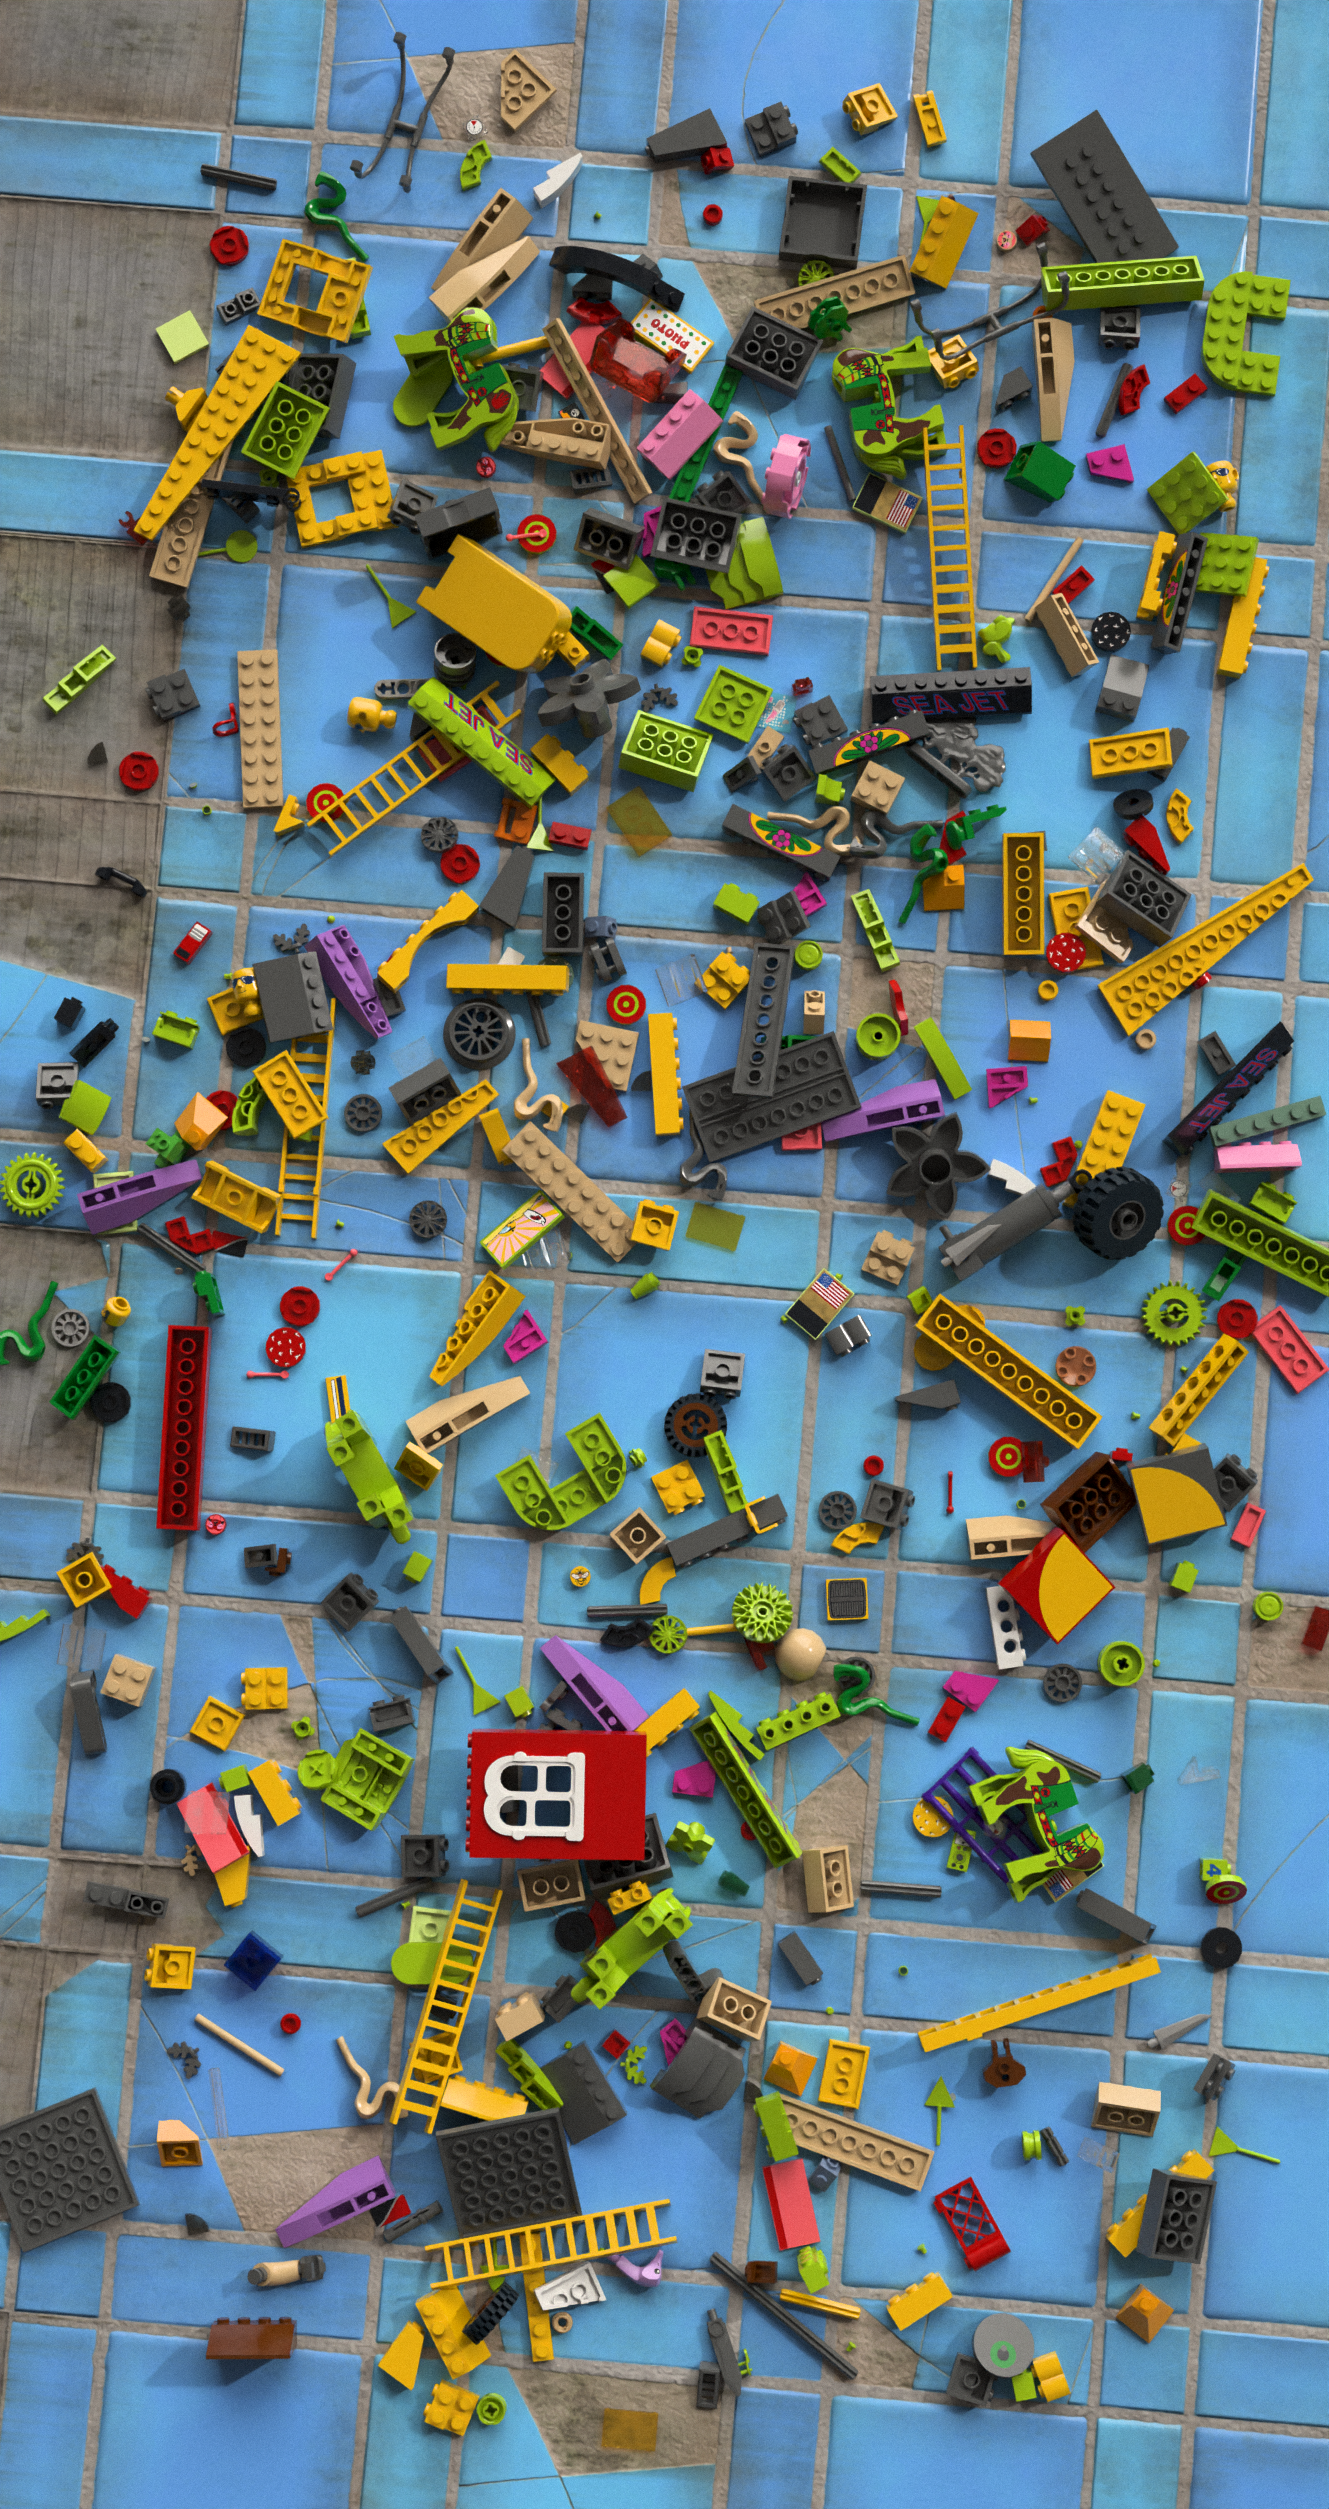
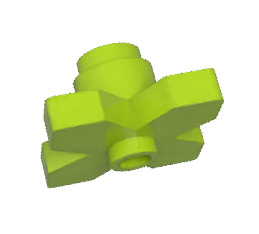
M678 1821L673 1831L674 1835L669 1837L665 1847L674 1852L684 1851L688 1854L690 1860L702 1865L708 1854L706 1851L709 1852L715 1839L706 1835L705 1827L698 1822H691L690 1825H686Z

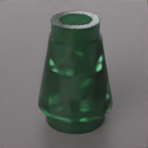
M725 1870L718 1880V1885L721 1886V1889L742 1896L747 1894L750 1887L732 1871L728 1872Z

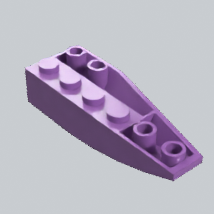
M345 925L316 935L304 947L307 952L316 951L321 975L335 996L373 1037L379 1039L391 1034V1026L366 960Z
M936 1079L894 1087L860 1103V1108L822 1121L821 1125L825 1142L888 1130L896 1126H908L943 1118L945 1113Z
M195 1159L119 1180L79 1193L77 1196L85 1220L92 1235L135 1221L201 1180L202 1176Z
M555 1635L540 1647L542 1652L607 1731H633L649 1717L622 1683Z
M377 2155L341 2173L279 2225L275 2230L283 2247L286 2248L395 2197L396 2190L380 2156Z

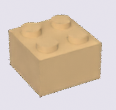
M869 760L851 795L850 801L870 811L877 810L887 817L904 784L905 778Z
M640 1507L609 1534L636 1565L667 1538Z
M115 1654L100 1693L141 1707L155 1674L156 1667L121 1654Z

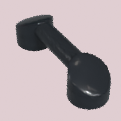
M99 867L95 872L96 876L106 881H109L111 876L132 885L130 891L142 898H145L147 895V890L138 879L113 867Z

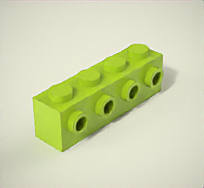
M821 1692L814 1696L815 1700L807 1703V1700L796 1704V1709L790 1712L788 1708L778 1712V1717L770 1720L768 1717L759 1721L760 1726L756 1727L766 1750L840 1717L841 1715L831 1693Z
M808 2245L800 2249V2254L797 2255L799 2272L812 2294L829 2285L827 2260L822 2250L817 2251L815 2246L810 2247Z

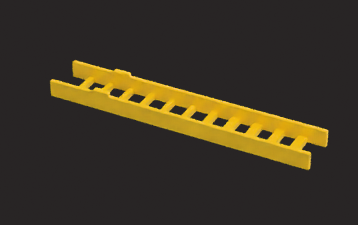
M959 425V443L928 445L927 427L922 429L936 671L942 670L941 654L971 652L972 669H976L977 653L963 425ZM959 449L960 463L929 465V451ZM960 469L959 478H961V484L931 486L930 471ZM962 489V504L932 506L931 491ZM963 510L964 524L933 526V511ZM964 530L965 544L934 546L933 532ZM965 550L966 564L935 566V552ZM966 571L967 583L936 585L937 572ZM968 592V603L938 605L937 594ZM969 612V624L939 625L938 614ZM970 632L971 644L940 646L939 634Z
M497 680L466 704L476 711L473 706L482 700L498 720L499 724L495 728L499 731L519 717L522 712L518 709L507 718L488 695L500 686ZM432 729L306 823L307 827L310 829L323 818L342 841L328 852L330 857H333L466 755L462 752L459 754L448 740ZM432 736L436 737L452 758L444 766L438 762L424 743ZM418 747H420L437 770L428 778L423 776L408 756ZM403 758L421 781L412 790L408 789L392 768ZM387 770L405 792V795L396 802L392 801L376 780ZM371 782L389 804V807L380 814H377L360 792ZM355 794L374 817L363 827L345 805ZM339 806L358 829L347 839L329 817V814Z
M336 998L331 999L330 1017L333 1030L328 1035L292 1039L290 1056L295 1064L296 1061L326 1064L325 1075L301 1073L306 1082L324 1083L323 1096H315L319 1102H323L322 1108L326 1114L328 1113L337 1008ZM297 1042L328 1044L327 1055L297 1053ZM327 1120L321 1123L320 1136L312 1135L311 1141H319L318 1156L288 1154L290 1137L289 1130L284 1124L278 1194L282 1195L277 1207L276 1236H281L282 1219L312 1221L311 1238L317 1239ZM287 1159L318 1161L317 1175L287 1174ZM285 1180L316 1181L313 1188V1195L315 1196L284 1193ZM284 1199L314 1201L313 1216L284 1214Z
M465 1879L460 1880L449 1921H447L442 1945L389 2120L392 2124L397 2125L401 2108L427 2115L428 2119L424 2131L428 2134H432L503 1892L502 1890L495 1889L490 1906L464 1899L468 1880ZM462 1903L488 1911L485 1925L482 1926L458 1919ZM459 1924L480 1930L478 1946L452 1939L455 1925ZM450 1944L477 1951L473 1967L446 1959ZM444 1964L470 1971L471 1974L467 1986L441 1980L440 1976ZM438 1984L464 1991L461 2006L434 2000ZM432 2005L459 2012L455 2027L429 2020L428 2017ZM430 2026L453 2033L449 2046L422 2039L425 2027ZM419 2047L446 2054L443 2066L416 2059ZM413 2067L439 2074L440 2078L437 2087L411 2080ZM407 2088L434 2095L431 2107L404 2100Z
M1150 1953L920 2031L918 2035L925 2052L964 2039L970 2041L982 2037L984 2032L1161 1973L1156 1957L1153 1958Z
M670 2199L425 2246L427 2253L444 2250L448 2281L430 2284L431 2289L438 2290L474 2282L477 2283L520 2273L677 2243L676 2236L664 2239L659 2238L655 2215L656 2208L671 2206ZM646 2211L651 2241L639 2243L634 2213ZM626 2214L631 2245L619 2247L614 2217ZM605 2218L610 2249L598 2251L593 2221ZM585 2222L590 2253L577 2255L572 2225ZM566 2226L571 2257L556 2259L551 2229ZM546 2230L551 2261L535 2263L531 2233ZM525 2234L530 2265L515 2267L510 2237ZM505 2238L510 2268L495 2271L490 2241ZM485 2242L489 2273L474 2275L470 2246H477L479 2243ZM464 2246L469 2276L454 2279L449 2249Z

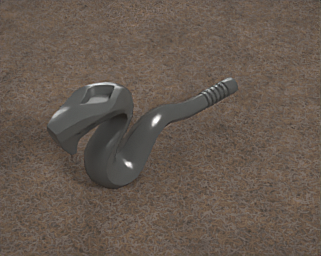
M877 810L867 811L861 817V828L878 845H862L854 838L851 842L849 853L863 859L879 858L885 853L887 849L886 840L874 828L875 824L891 834L899 835L913 829H921L926 824L931 825L933 828H943V820L913 821L904 825H896Z
M689 1107L690 1136L694 1144V1152L680 1165V1183L688 1187L696 1186L714 1171L718 1175L715 1191L708 1192L707 1195L714 1200L722 1201L727 1188V1169L724 1165L710 1163L697 1173H692V1169L703 1157L704 1147Z

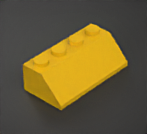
M941 195L910 268V273L947 289L979 213Z
M455 2074L454 2077L450 2076L440 2105L491 2121L525 2114L529 2100L525 2099V2095L519 2093L507 2094L503 2088L494 2086V2089L486 2087L484 2082L475 2080L472 2083L466 2081V2077Z
M457 2286L434 2290L417 2299L415 2305L453 2380L473 2370L491 2357L484 2339L475 2345L462 2332L465 2325L472 2318V2315Z

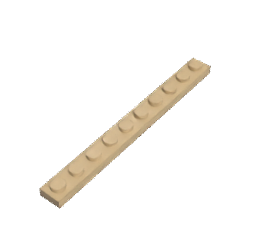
M556 318L545 326L542 331L590 421L611 425L609 457L634 504L639 503L653 492L561 319Z

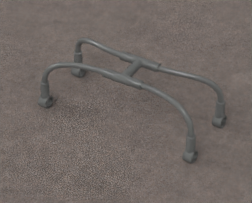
M396 32L393 42L397 44L400 51L401 82L398 101L394 106L384 136L385 140L376 158L366 171L362 173L363 163L358 160H352L350 169L354 171V175L357 178H365L380 161L389 141L392 139L395 128L414 133L410 144L411 149L406 175H401L399 181L403 191L410 193L414 152L418 147L430 106L452 69L455 50L450 47H444L442 57L446 59L447 68L428 99L423 113L420 114L417 126L398 120L402 109L401 104L406 81L404 51L406 35Z
M1042 242L1036 245V250L1041 267H1047L1048 250L1045 243ZM1066 271L1057 274L1062 295H1064V299L1059 306L1019 322L1015 321L1004 327L997 318L1031 298L1042 287L1041 279L1027 295L1008 306L1000 307L974 319L973 322L953 329L942 331L939 328L934 330L927 329L922 323V306L918 299L910 302V306L919 328L924 333L931 335L936 352L940 358L949 361L984 342L988 343L1019 329L1020 326L1033 322L1034 319H1042L1062 310L1068 303L1070 294L1068 282L1070 280ZM986 322H990L995 331L984 335L983 338L952 355H944L941 340L943 335L961 332Z

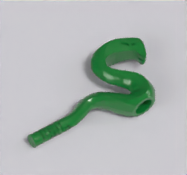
M321 171L316 178L315 186L325 185L333 190L337 196L333 199L315 198L310 200L305 205L304 213L315 225L337 226L346 244L352 248L363 262H366L369 256L350 236L343 219L332 214L319 212L322 208L338 207L346 199V190L343 185L333 176Z
M929 824L924 825L910 840V854L914 861L919 863L931 859L933 861L930 865L919 871L914 879L911 896L898 920L906 924L919 897L923 882L929 877L942 873L948 866L947 854L942 849L930 848L923 852L929 839L932 836L937 837L935 829Z
M50 1282L48 1292L40 1309L28 1322V1333L33 1344L32 1348L27 1346L18 1332L10 1329L0 1332V1366L10 1364L8 1360L4 1359L5 1346L9 1339H13L23 1359L29 1362H37L42 1359L46 1345L38 1331V1323L47 1313L59 1283Z
M850 1664L834 1665L833 1675L835 1681H838L841 1676H854L860 1679L858 1685L840 1694L837 1700L839 1712L848 1716H856L869 1708L876 1707L889 1717L918 1726L920 1718L896 1711L881 1699L870 1697L852 1703L851 1700L868 1687L870 1676L864 1668Z

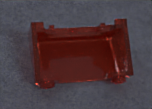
M620 317L596 337L590 359L591 369L596 374L645 402L653 403L660 397L681 369L687 354L673 348L664 357L634 340V326L626 319Z

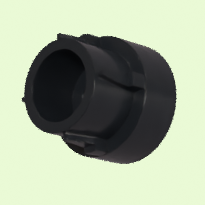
M164 1769L157 1772L150 1783L152 1797L162 1804H172L179 1801L184 1796L187 1788L185 1777L175 1769ZM165 1781L173 1783L174 1788L171 1792L164 1790L163 1784Z

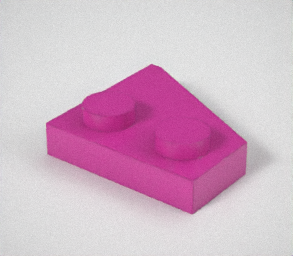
M1125 444L1086 454L1085 457L1090 475L1105 476L1112 480H1125L1127 483L1134 482Z
M804 873L802 880L793 891H795L805 915L808 917L827 906V902L809 873Z
M1027 1066L986 1069L988 1108H993L998 1103L1028 1087Z
M527 1309L503 1347L513 1363L516 1364L549 1342Z

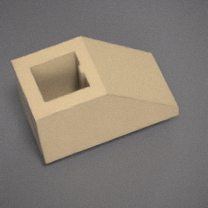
M805 991L803 1034L823 1035L825 991Z

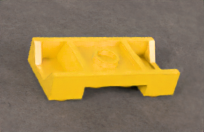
M1159 531L1158 539L1154 543L1136 618L1152 621L1154 616H1158L1163 599H1160L1161 592L1156 591L1160 578H1157V576L1159 577L1163 565H1166L1167 560H1171L1175 553L1177 542H1174V534Z
M213 1160L206 1162L204 1177L191 1198L261 1234L267 1232L282 1195L266 1187H260L230 1172L228 1168Z

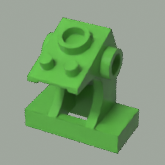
M159 1128L155 1129L145 1143L159 1153L154 1163L161 1168L179 1164L192 1147L181 1138L178 1130L170 1137Z

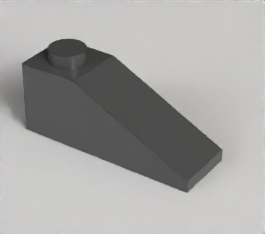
M954 1379L894 1397L896 1402L935 1409L945 1408L946 1412L957 1409V1404L961 1403Z

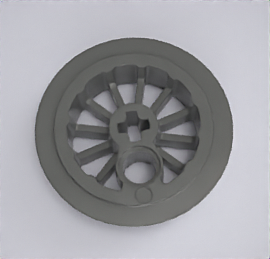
M473 998L457 1005L448 1015L443 1029L444 1044L449 1055L460 1065L474 1070L489 1069L504 1061L510 1054L516 1037L514 1021L509 1012L499 1003L486 998ZM476 1010L473 1013V1019H471L468 1013ZM484 1013L488 1019L486 1022L480 1023L476 1020L477 1016ZM494 1014L497 1018L491 1021L490 1015ZM465 1015L472 1025L469 1026L459 1020ZM498 1021L501 1022V1029H488ZM458 1024L469 1029V1031L455 1032ZM481 1028L484 1034H480V1036L477 1037L474 1031H478V1029ZM489 1033H503L502 1039L498 1040L490 1036ZM470 1035L459 1043L456 1041V1036ZM488 1038L499 1045L492 1050L486 1040ZM472 1039L467 1052L462 1050L461 1046ZM482 1042L485 1043L490 1053L482 1055ZM475 1043H478V1055L470 1054Z

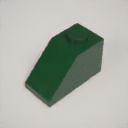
M1143 1762L1121 1773L1130 1792L1134 1794L1139 1793L1154 1782L1152 1776L1155 1774L1149 1764L1145 1765Z

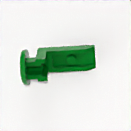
M998 804L986 807L987 811L981 812L980 809L968 811V816L956 818L955 821L948 822L945 831L949 846L953 850H960L962 841L975 838L972 823L1001 816L1007 810L1006 806L999 808Z

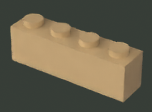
M1062 593L1049 596L1035 607L1038 618L1045 626L1048 636L1052 639L1057 653L1061 656L1066 665V670L1072 677L1084 674L1099 663Z

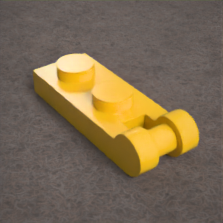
M927 91L924 95H913V103L916 107L927 148L946 143L947 138L933 91ZM928 102L929 105L923 106L922 103Z

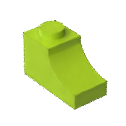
M819 774L815 802L839 806V800L843 801L845 789L841 788L842 782L832 780L827 775Z

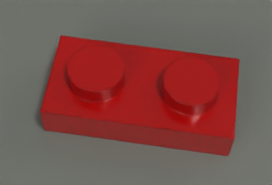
M1195 373L1165 396L1164 401L1175 414H1178L1206 392L1208 388Z
M1081 565L1055 588L1052 594L1062 593L1069 605L1095 579Z
M552 822L548 843L587 851L592 829Z
M947 1696L928 1733L946 1742L966 1707Z

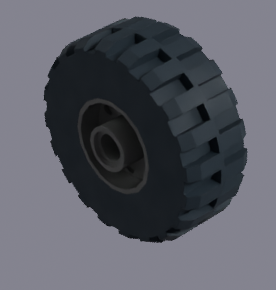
M1126 1167L1106 1169L1105 1172L1096 1174L1095 1178L1084 1185L1085 1188L1082 1192H1079L1078 1200L1073 1207L1074 1215H1072L1073 1225H1075L1074 1232L1079 1237V1241L1098 1256L1107 1260H1122L1136 1255L1138 1251L1144 1250L1147 1244L1155 1238V1234L1161 1226V1218L1164 1215V1210L1162 1209V1206H1164L1163 1198L1160 1196V1190L1154 1185V1182L1138 1171Z

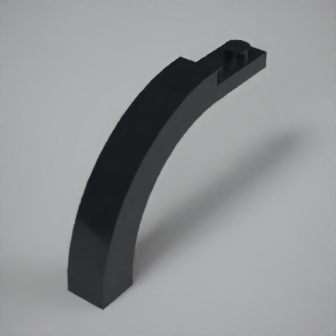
M579 246L555 247L549 266L563 274L583 273L616 281L642 293L674 313L679 311L685 293L659 279L655 272L620 256L592 248Z

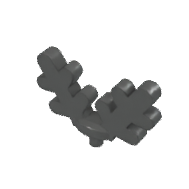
M654 684L655 689L650 690V693H644L643 697L647 698V700L641 701V704L645 705L643 708L644 712H648L649 708L654 709L655 705L652 703V700L654 702L658 701L655 693H661L660 700L667 699L666 705H670V703L674 706L678 705V701L675 699L677 694H669L672 688H658V684Z
M302 924L301 929H296L299 936H293V939L297 942L293 945L290 937L287 938V941L285 940V934H281V936L274 934L275 946L283 945L281 947L282 952L289 949L290 951L295 950L296 954L299 953L298 948L309 942V939L305 938V936L310 935L307 925Z
M86 1537L85 1542H80V1544L72 1543V1547L75 1548L67 1549L69 1555L66 1557V1560L70 1561L73 1558L78 1560V1553L81 1555L85 1554L83 1547H88L89 1550L86 1552V1555L93 1552L99 1565H102L101 1559L104 1558V1554H98L97 1551H101L102 1548L89 1543L90 1538Z
M183 2041L181 2047L175 2042L173 2047L168 2048L167 2052L174 2054V2058H177L180 2053H182V2058H185L188 2053L192 2056V2058L185 2060L189 2066L183 2068L184 2071H187V2079H190L193 2074L196 2075L198 2073V2070L195 2068V2066H201L197 2055L198 2047L193 2049L191 2046L188 2047L186 2042Z

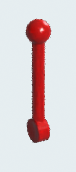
M948 1471V1507L946 1508L948 1514L954 1512L952 1507V1471Z

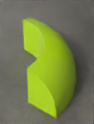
M253 1077L240 1091L236 1107L233 1109V1133L239 1136L259 1134V1116L262 1108L269 1100L257 1078Z

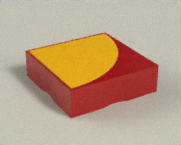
M1057 1526L1035 1546L1028 1557L1019 1562L998 1583L1029 1614L1031 1620L1057 1645L1115 1588L1075 1542Z

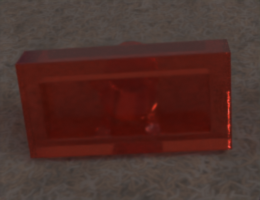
M1042 1441L1021 1442L1023 1483L1045 1482L1044 1468L1049 1466L1050 1460L1047 1456L1043 1455Z
M1314 1606L1301 1644L1322 1651L1329 1632V1610Z
M743 1636L757 1671L767 1668L762 1654L775 1649L773 1642L757 1643Z

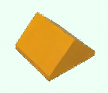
M1010 1020L1008 1060L1048 1062L1051 1044L1050 1022Z

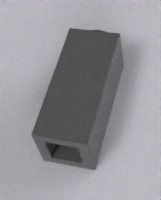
M1172 727L1170 742L1174 766L1190 737L1183 729ZM1173 767L1151 770L1147 773L1165 782Z
M795 1931L778 1942V1945L806 1986L810 1983L813 1986L822 1979L823 1971Z

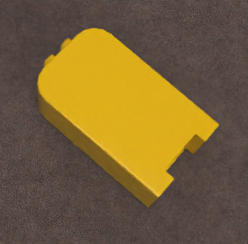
M458 534L447 551L455 556L454 560L437 587L425 586L416 603L508 668L527 674H535L542 671L552 660L556 650L569 632L572 624V615L569 608L562 601L474 540Z

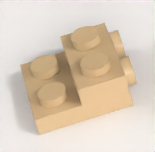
M883 1230L882 1233L877 1232L861 1270L898 1286L915 1248L911 1246L912 1242L901 1238L900 1241L893 1238L894 1234Z

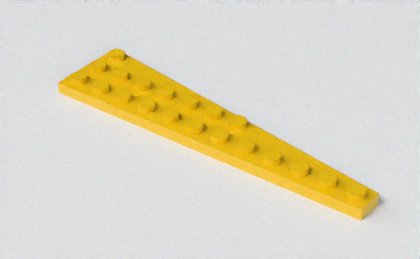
M248 325L134 528L135 533L150 541L154 540L167 524L170 517L179 509L184 499L191 494L196 484L203 479L204 474L244 428V425L252 418L257 408L264 403L276 381L279 382L300 358L301 352Z
M1304 863L1098 984V989L1127 1036L1129 1037L1313 882L1314 879Z

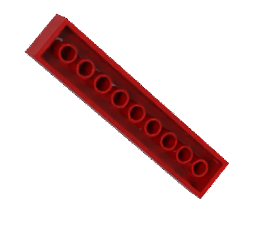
M168 1325L156 1529L200 1531L212 1340V1328Z

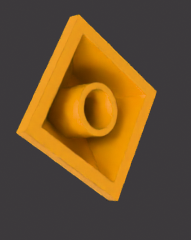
M963 865L947 866L942 873L929 877L923 882L924 911L964 909L965 883Z
M197 1092L174 1124L181 1138L198 1151L207 1148L228 1117Z
M780 2041L763 2079L801 2096L818 2058Z
M180 2120L159 2121L157 2146L161 2166L203 2165L199 2137Z
M1140 2284L1116 2315V2318L1146 2342L1150 2343L1174 2309L1144 2285Z

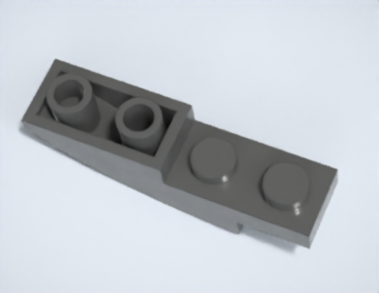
M87 1881L83 1902L165 1919L169 1898L113 1884Z

